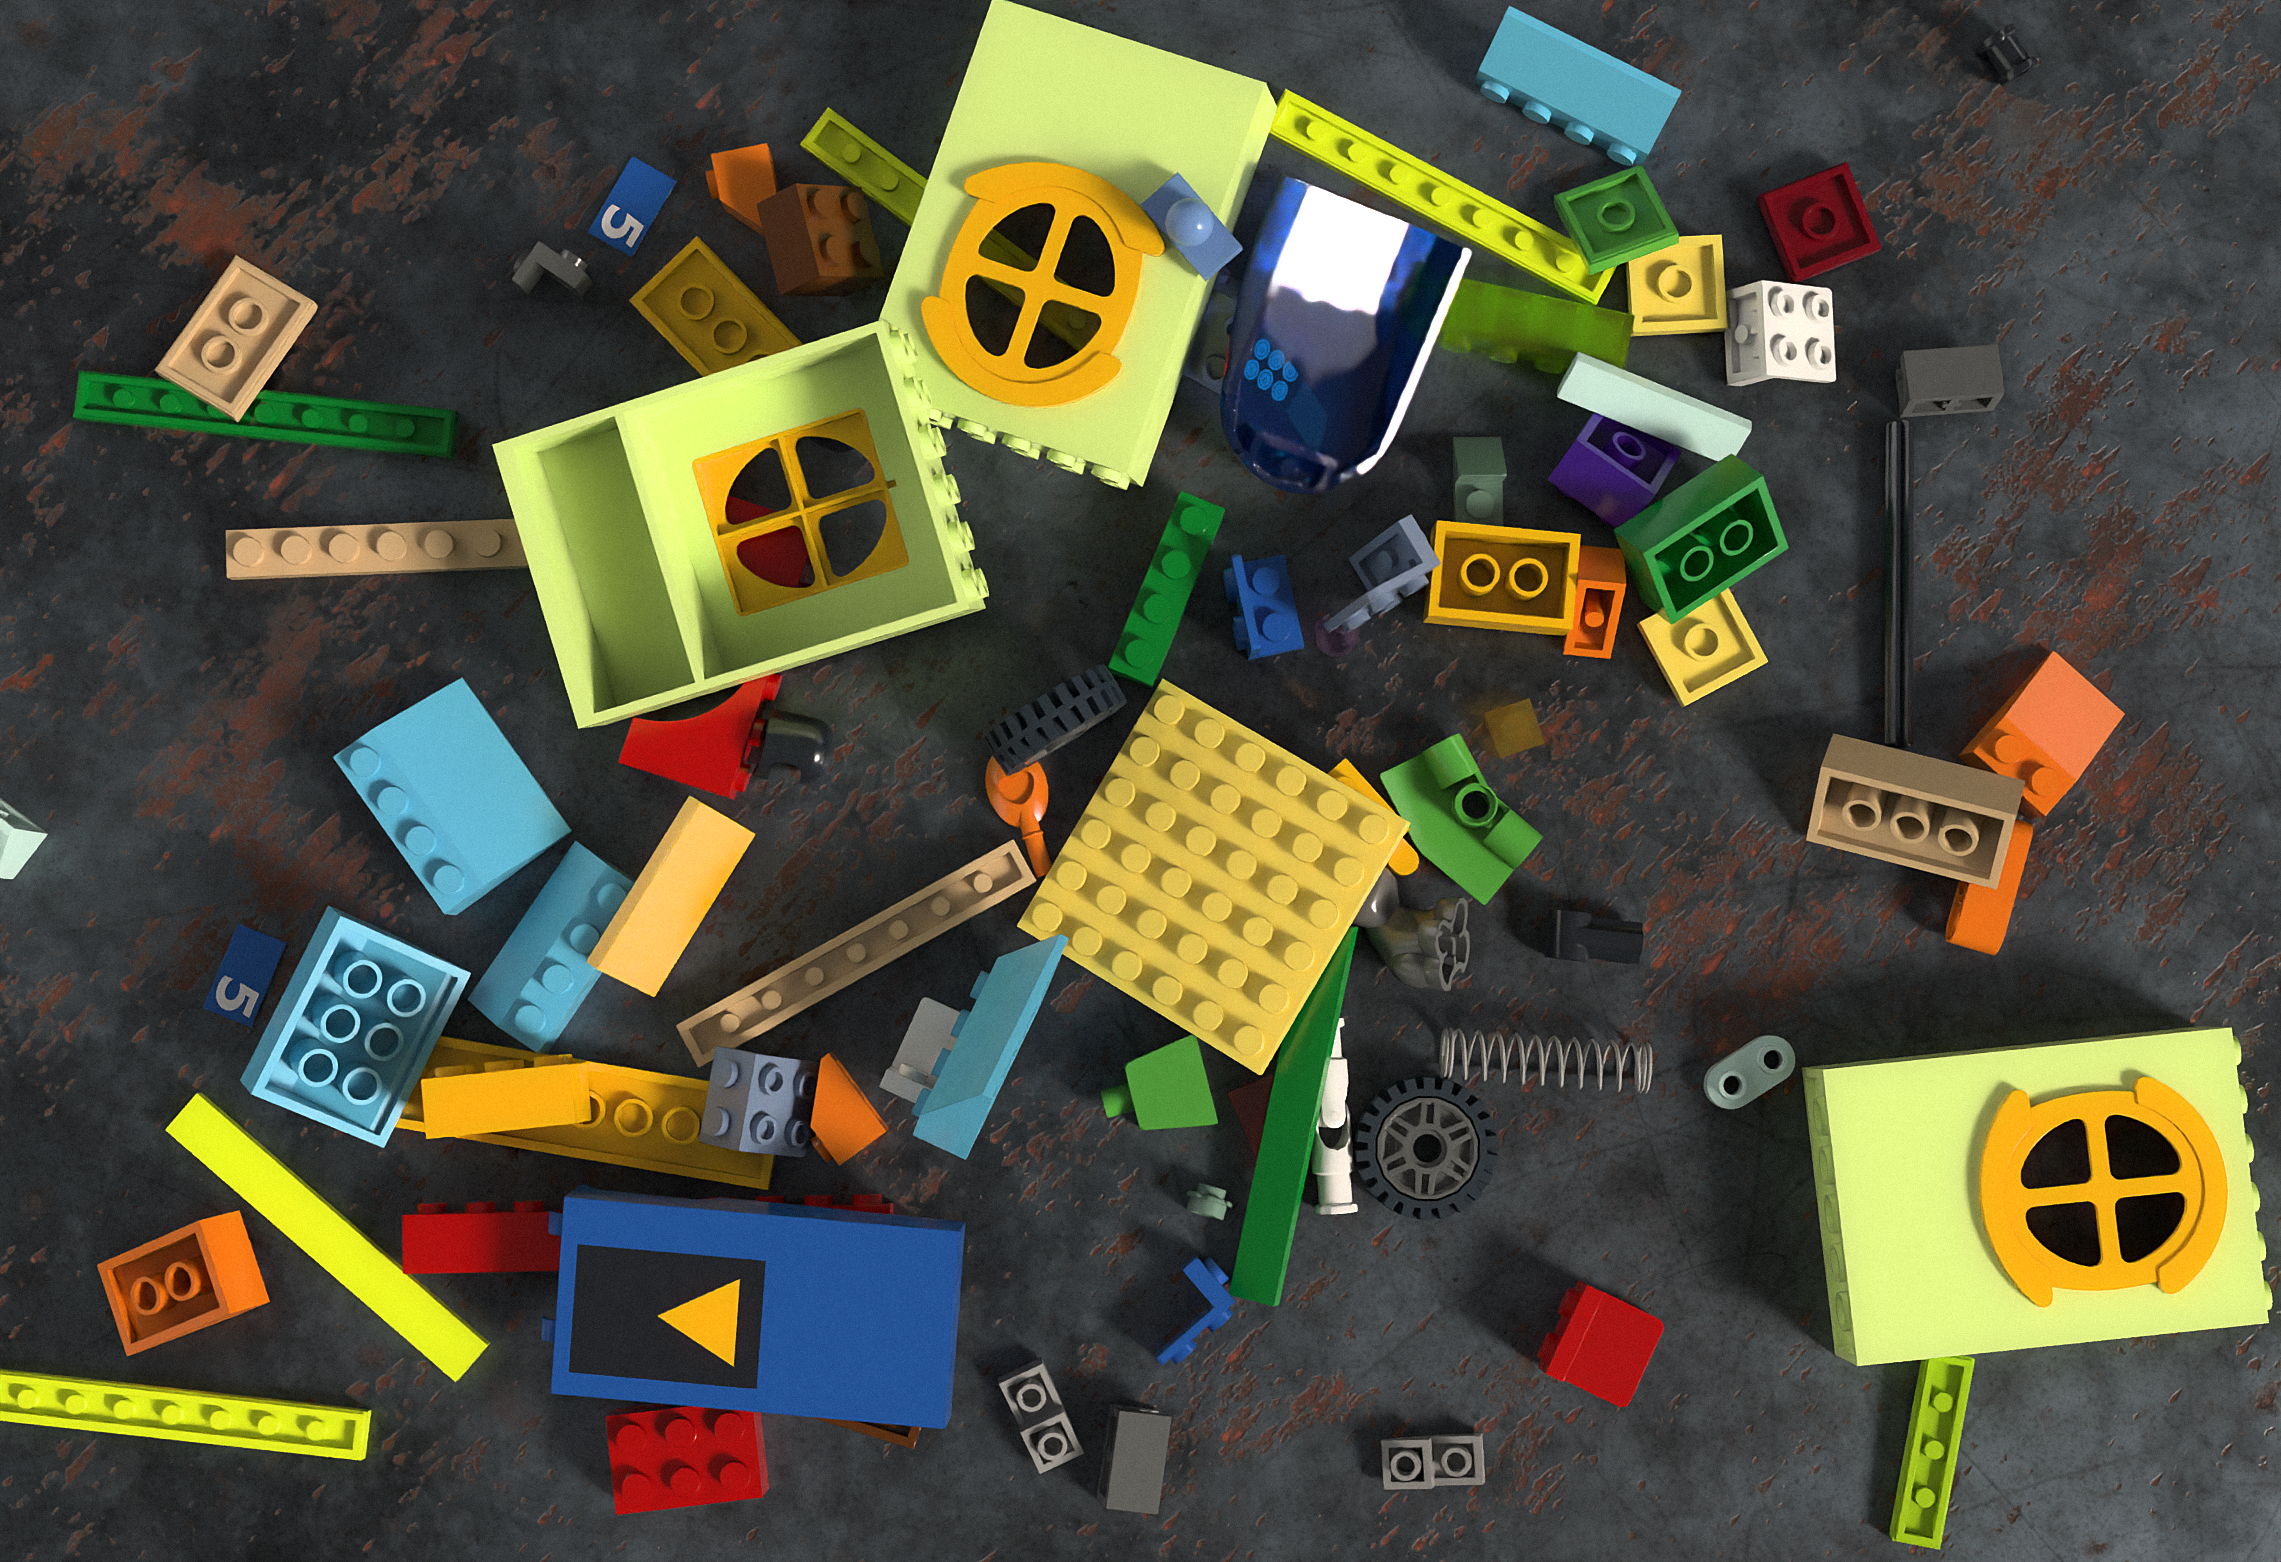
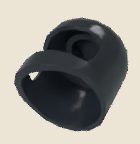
M772 709L763 753L752 772V777L768 780L772 764L781 762L795 765L800 769L801 777L799 784L811 785L821 781L828 773L834 756L835 742L832 729L821 719Z

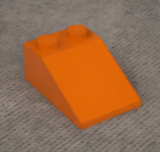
M2053 650L1962 750L1958 757L1969 767L2026 781L2018 810L2028 819L2044 817L2079 779L2125 713Z
M240 1210L198 1220L97 1264L127 1356L235 1317L270 1302Z

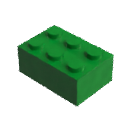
M1732 453L1613 530L1641 601L1671 625L1789 548L1763 475Z

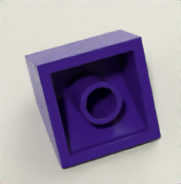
M1594 412L1547 480L1556 485L1562 494L1568 498L1576 499L1596 513L1602 522L1617 528L1647 507L1682 451L1663 439Z

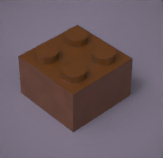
M795 183L756 204L780 296L846 297L885 278L880 260V251L876 245L868 214V206L861 187Z

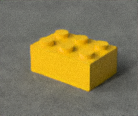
M1437 520L1431 529L1430 546L1441 564L1427 573L1429 583L1426 585L1423 623L1565 636L1573 629L1581 534Z
M572 1054L534 1057V1068H524V1059L484 1063L485 1073L477 1074L475 1064L435 1068L436 1078L421 1079L426 1139L574 1124L592 1120L587 1063H573Z

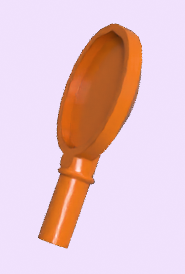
M992 755L985 775V784L991 805L999 817L1007 824L1021 829L1022 840L1025 841L1036 878L1046 876L1052 867V863L1042 835L1043 831L1038 823L1045 815L1049 802V788L1044 771L1037 761L1017 773L1006 776Z

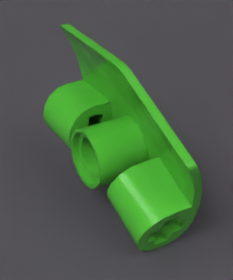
M1460 733L1433 745L1420 755L1380 774V780L1399 816L1411 823L1408 833L1418 851L1482 905L1488 903L1511 873L1525 860L1543 838L1542 834L1498 799L1493 790L1488 787ZM1477 794L1485 800L1487 812L1484 817L1473 819L1463 812L1462 800L1466 795Z

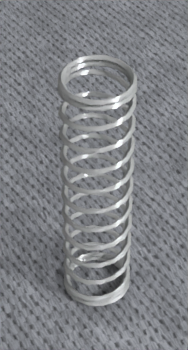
M1445 1027L1442 1031L1439 1053V1074L1442 1079H1449L1451 1077L1454 1043L1459 1033L1462 1049V1078L1464 1081L1468 1077L1472 1048L1478 1034L1481 1048L1483 1082L1487 1080L1490 1054L1493 1042L1497 1036L1500 1047L1502 1083L1506 1082L1510 1051L1516 1037L1519 1046L1520 1083L1522 1085L1525 1083L1530 1049L1533 1040L1536 1039L1539 1053V1084L1541 1087L1544 1085L1546 1064L1553 1040L1556 1042L1558 1052V1086L1560 1088L1563 1087L1565 1066L1572 1042L1575 1043L1577 1051L1579 1089L1583 1087L1585 1062L1591 1043L1594 1044L1596 1051L1597 1089L1599 1091L1602 1089L1603 1069L1611 1044L1614 1047L1616 1057L1617 1092L1621 1091L1622 1071L1630 1046H1632L1635 1056V1092L1637 1094H1646L1650 1087L1652 1048L1648 1042H1641L1637 1048L1633 1041H1629L1625 1045L1620 1058L1619 1048L1614 1040L1608 1041L1601 1056L1599 1044L1594 1038H1591L1586 1043L1582 1055L1576 1037H1571L1562 1054L1561 1043L1558 1037L1553 1035L1548 1040L1543 1055L1541 1040L1537 1034H1533L1527 1043L1524 1054L1523 1042L1517 1032L1510 1037L1505 1052L1503 1038L1499 1031H1495L1492 1034L1487 1050H1485L1483 1035L1477 1029L1470 1038L1466 1052L1465 1037L1460 1028L1454 1031L1451 1027L1449 1029Z

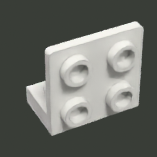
M1761 280L1725 291L1728 328L1724 331L1727 385L1744 386L1771 378L1829 383L1836 380L1832 292L1830 289Z
M924 997L918 1006L893 1064L886 1070L879 1087L913 1103H916L923 1087L932 1091L938 1077L931 1075L936 1060L943 1048L952 1051L958 1039L950 1034L960 1011L929 997Z

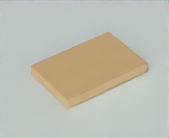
M236 255L157 365L155 371L159 376L234 421L239 422L315 314L318 306L313 300Z

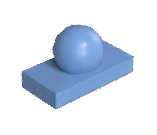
M1179 172L1141 204L1144 211L1205 282L1243 250L1241 244Z

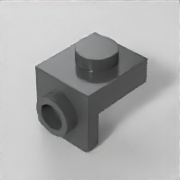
M538 241L533 250L526 249L519 256L513 268V272L516 274L512 281L527 295L532 291L544 273L581 298H584L594 284L586 272H584L588 266L584 261L566 249H563L559 255L540 241Z

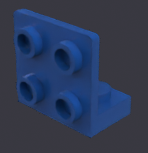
M1241 554L1231 556L1228 569L1223 570L1224 576H1221L1227 604L1235 603L1238 616L1233 617L1234 622L1231 623L1237 651L1245 649L1247 659L1252 660L1303 649L1304 642L1285 555L1282 554L1244 563Z

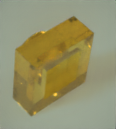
M1530 698L1483 714L1497 759L1545 744Z

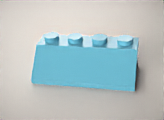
M1511 6L1508 7L1473 83L1481 88L1480 92L1487 98L1498 103H1505L1507 100L1523 108V114L1529 119L1541 124H1547L1549 121L1565 129L1564 133L1573 141L1584 145H1589L1592 142L1608 150L1607 155L1612 160L1627 166H1631L1633 163L1636 165L1643 164L1682 92Z
M575 840L467 1000L497 1027L537 1054L548 1053L602 974L601 971L586 961L636 880Z

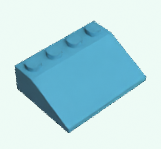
M462 677L373 728L333 757L444 914L458 915L573 832Z
M328 905L240 1081L250 1094L384 1148L471 973L385 930Z
M1058 934L998 957L990 974L981 970L970 993V997L977 1001L971 1012L965 1009L961 1010L950 1034L958 1039L952 1051L945 1048L941 1050L931 1072V1075L938 1077L932 1091L923 1087L912 1109L911 1114L919 1118L913 1132L914 1136L960 1158L967 1159L1039 1010L1069 939L1068 937Z

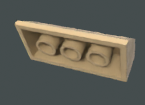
M1833 733L1821 765L1806 841L1997 890L2026 781Z

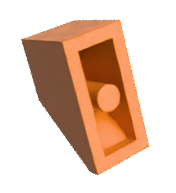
M767 143L711 154L714 169L706 171L711 198H720L728 214L765 237L756 204L779 192L773 158Z
M1580 545L1573 629L1564 636V655L1611 658L1626 588L1625 560L1621 549Z
M830 1052L822 1057L810 1126L816 1136L810 1140L827 1163L834 1158L840 1166L888 1131L889 1128L834 1052Z

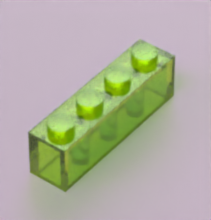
M1448 275L1443 287L1432 340L1443 342L1442 348L1452 352L1469 353L1471 348L1489 352L1488 357L1498 362L1516 363L1517 358L1535 362L1534 367L1536 369L1550 373H1562L1563 368L1569 369L1577 352L1624 370L1635 315Z

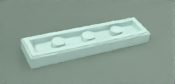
M1577 352L1557 390V397L1718 462L1731 453L1736 456L1752 430V422L1748 419L1581 352Z

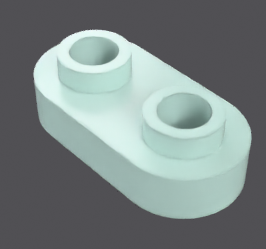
M1764 1035L1755 1038L1714 1064L1707 1071L1704 1078V1091L1707 1098L1714 1105L1725 1109H1737L1746 1105L1789 1077L1795 1066L1794 1051L1791 1045L1781 1037ZM1770 1050L1775 1051L1779 1057L1777 1066L1769 1069L1764 1063V1056ZM1729 1076H1734L1739 1083L1738 1090L1733 1094H1728L1723 1087L1725 1079Z

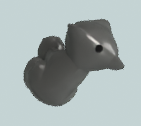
M1384 868L1352 923L1361 927L1369 943L1390 969L1392 975L1404 985L1449 991L1451 990L1452 978L1455 973L1463 974L1466 969L1470 952V936L1466 930L1468 917L1467 901L1462 897H1443L1437 902L1436 909L1432 910L1400 906L1397 880L1389 869Z

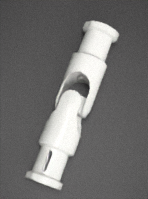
M1339 1018L1311 1150L1312 1173L1317 1175L1319 1204L1314 1206L1315 1214L1317 1215L1344 1214L1358 1211L1357 1203L1352 1202L1350 1173L1355 1170L1350 1111L1345 1103L1349 1084L1347 1059L1343 1058L1341 1053L1340 1028L1344 1026V1018ZM1342 1125V1132L1338 1143L1333 1147H1326L1320 1138L1318 1127L1338 1128Z

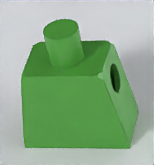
M1193 1034L1184 1036L1124 1063L1128 1083L1100 1090L1107 1118L1135 1111L1140 1131L1218 1124L1197 1037Z

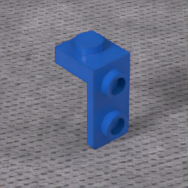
M1195 1254L1181 1266L1183 1272L1208 1299L1211 1305L1155 1353V1359L1161 1366L1170 1359L1175 1365L1178 1364L1196 1348L1197 1345L1193 1339L1206 1327L1211 1332L1216 1331L1233 1315L1229 1307L1235 1303L1234 1297L1222 1285L1229 1278L1211 1257L1203 1262Z

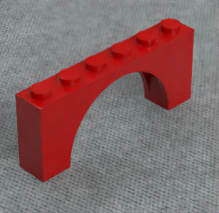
M731 496L727 497L725 505L726 518L732 525L778 512ZM789 526L742 541L737 546V554L741 563L758 577L784 587L807 588L812 585L806 583L812 564L802 531L799 527ZM774 673L745 682L728 700L718 707L689 719L652 721L633 717L618 763L734 800L737 791L744 793L748 786L753 766L746 763L752 745L759 747L763 740L767 720L761 717L767 700L775 701L781 685L782 675Z

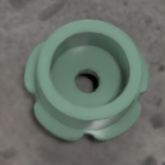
M1199 1183L1196 1192H1187V1196L1190 1198L1186 1210L1209 1218L1223 1221L1227 1207L1232 1208L1233 1205L1229 1201H1224L1226 1191L1217 1187Z

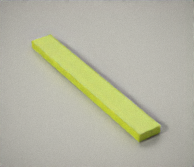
M1287 89L1284 90L1277 103V111L1268 137L1592 308H1595L1617 266L1589 275L1570 238Z
M828 107L800 143L801 148L853 187H861L864 195L911 229L928 180ZM993 228L979 246V254L982 257L1023 271H1033L1038 265V261ZM1054 274V278L1057 282L1070 286ZM974 275L1022 310L1026 297L1022 289L981 275ZM1048 300L1043 304L1037 320L1040 325L1077 352L1091 341L1100 329L1102 322L1101 317L1097 314L1055 300Z
M202 1092L196 1093L165 1129L453 1381H458L490 1344L487 1339L412 1274H403V1267Z
M0 1369V1421L360 1461L366 1457L371 1417L370 1409Z

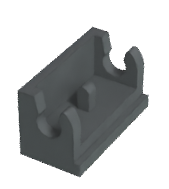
M1998 344L1903 351L1900 356L1901 369H1896L1895 372L1900 418L1993 411L2005 394Z
M1110 1403L1096 1499L1103 1507L1112 1510L1158 1514L1171 1424L1170 1415L1161 1414L1159 1410Z

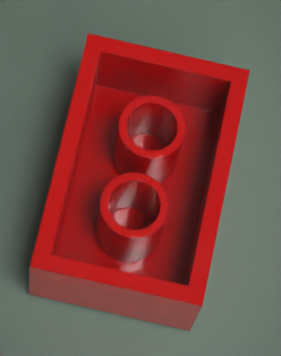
M659 1403L617 1408L606 1416L616 1515L762 1498L769 1489L761 1412Z

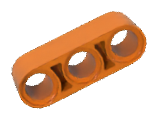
M2018 819L2015 820L1997 890L1959 880L1946 926L1945 940L1948 943L1992 956L1997 954L2006 934L2033 835V825L2031 823Z

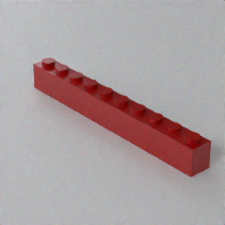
M879 1193L853 1194V1203H833V1195L831 1194L804 1195V1204H792L893 1215V1202H882V1194ZM719 1196L722 1198L737 1199V1197L735 1196ZM756 1196V1201L785 1204V1196ZM543 1200L514 1201V1210H495L494 1201L466 1202V1211H447L446 1202L418 1203L417 1212L402 1215L403 1274L559 1271L562 1236L549 1234L548 1223L549 1210L563 1213L564 1200L562 1201V1209H544Z

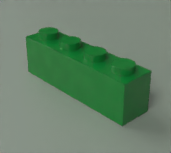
M1180 492L1109 663L1108 670L1111 675L1152 691L1224 518L1225 508L1186 492Z

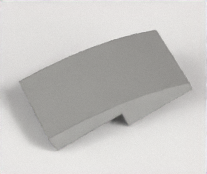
M1042 1357L998 1377L1000 1388L1019 1425L1021 1436L1040 1474L1084 1454Z
M1482 1433L1425 1435L1381 1440L1384 1490L1432 1489L1434 1486L1483 1485L1485 1483Z

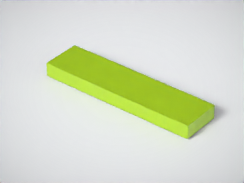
M1959 1355L1921 1359L1888 1536L1892 1541L1940 1550L1975 1358L1972 1356Z

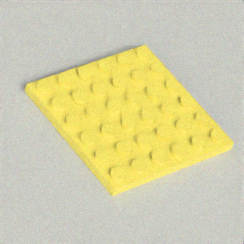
M1162 678L1017 926L1040 941L1058 934L1068 937L1063 955L1258 1075H1262L1411 823Z

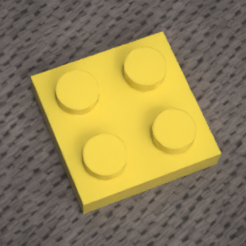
M1722 234L1679 237V243L1626 262L1630 336L1724 332L1728 328Z
M1729 588L1672 625L1657 613L1636 624L1681 708L1768 662Z

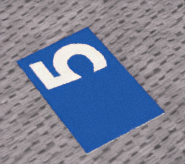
M632 156L587 233L633 257L677 181Z
M238 924L203 1008L252 1027L287 943Z

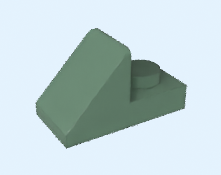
M1453 437L1454 522L1503 527V481L1507 477L1501 437Z

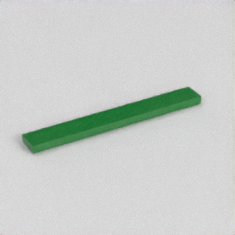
M79 370L73 417L77 420L454 459L459 413L456 410L260 390L239 422H236L165 379Z
M1350 925L1282 1040L1229 1294L1272 1307L1278 1306L1280 1303L1358 927Z

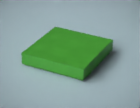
M1642 164L1554 195V207L1589 275L1679 243V233Z

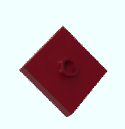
M1847 161L1762 193L1756 198L1790 284H1796L1877 253L1882 249Z

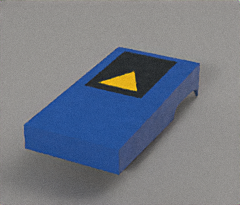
M582 1183L564 1197L563 1213L549 1210L548 1233L562 1236L556 1319H550L543 1315L541 1325V1339L554 1342L551 1394L945 1429L950 1420L952 1410L966 1222L722 1197L714 1199H684L599 1190L589 1187V1184Z

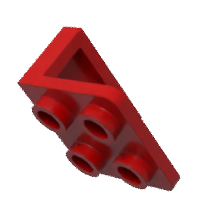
M1578 1280L1575 1288L1569 1287L1562 1298L1558 1309V1314L1562 1316L1554 1333L1549 1331L1541 1343L1537 1358L1541 1359L1538 1368L1561 1382H1569L1618 1407H1625L1630 1403L1663 1333L1664 1324L1659 1318Z

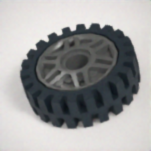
M1099 664L1085 670L1080 675L1078 674L1070 678L1064 684L1061 683L1050 692L1036 698L1037 700L1025 705L1019 709L1020 711L1012 714L1004 722L989 731L984 740L1006 776H1010L1023 770L1025 767H1029L1038 760L1044 759L1052 752L1064 747L1070 741L1077 739L1086 731L1091 730L1098 723L1118 711L1120 707L1126 704L1127 700L1104 664Z
M1435 1076L1405 1078L1382 1089L1363 1110L1355 1129L1354 1155L1357 1170L1368 1191L1391 1211L1420 1220L1450 1217L1452 1214L1468 1208L1473 1201H1477L1483 1194L1485 1187L1492 1180L1495 1166H1497L1498 1138L1494 1129L1495 1125L1485 1106L1463 1086ZM1423 1134H1431L1438 1143L1436 1155L1427 1161L1418 1160L1413 1152L1415 1140Z

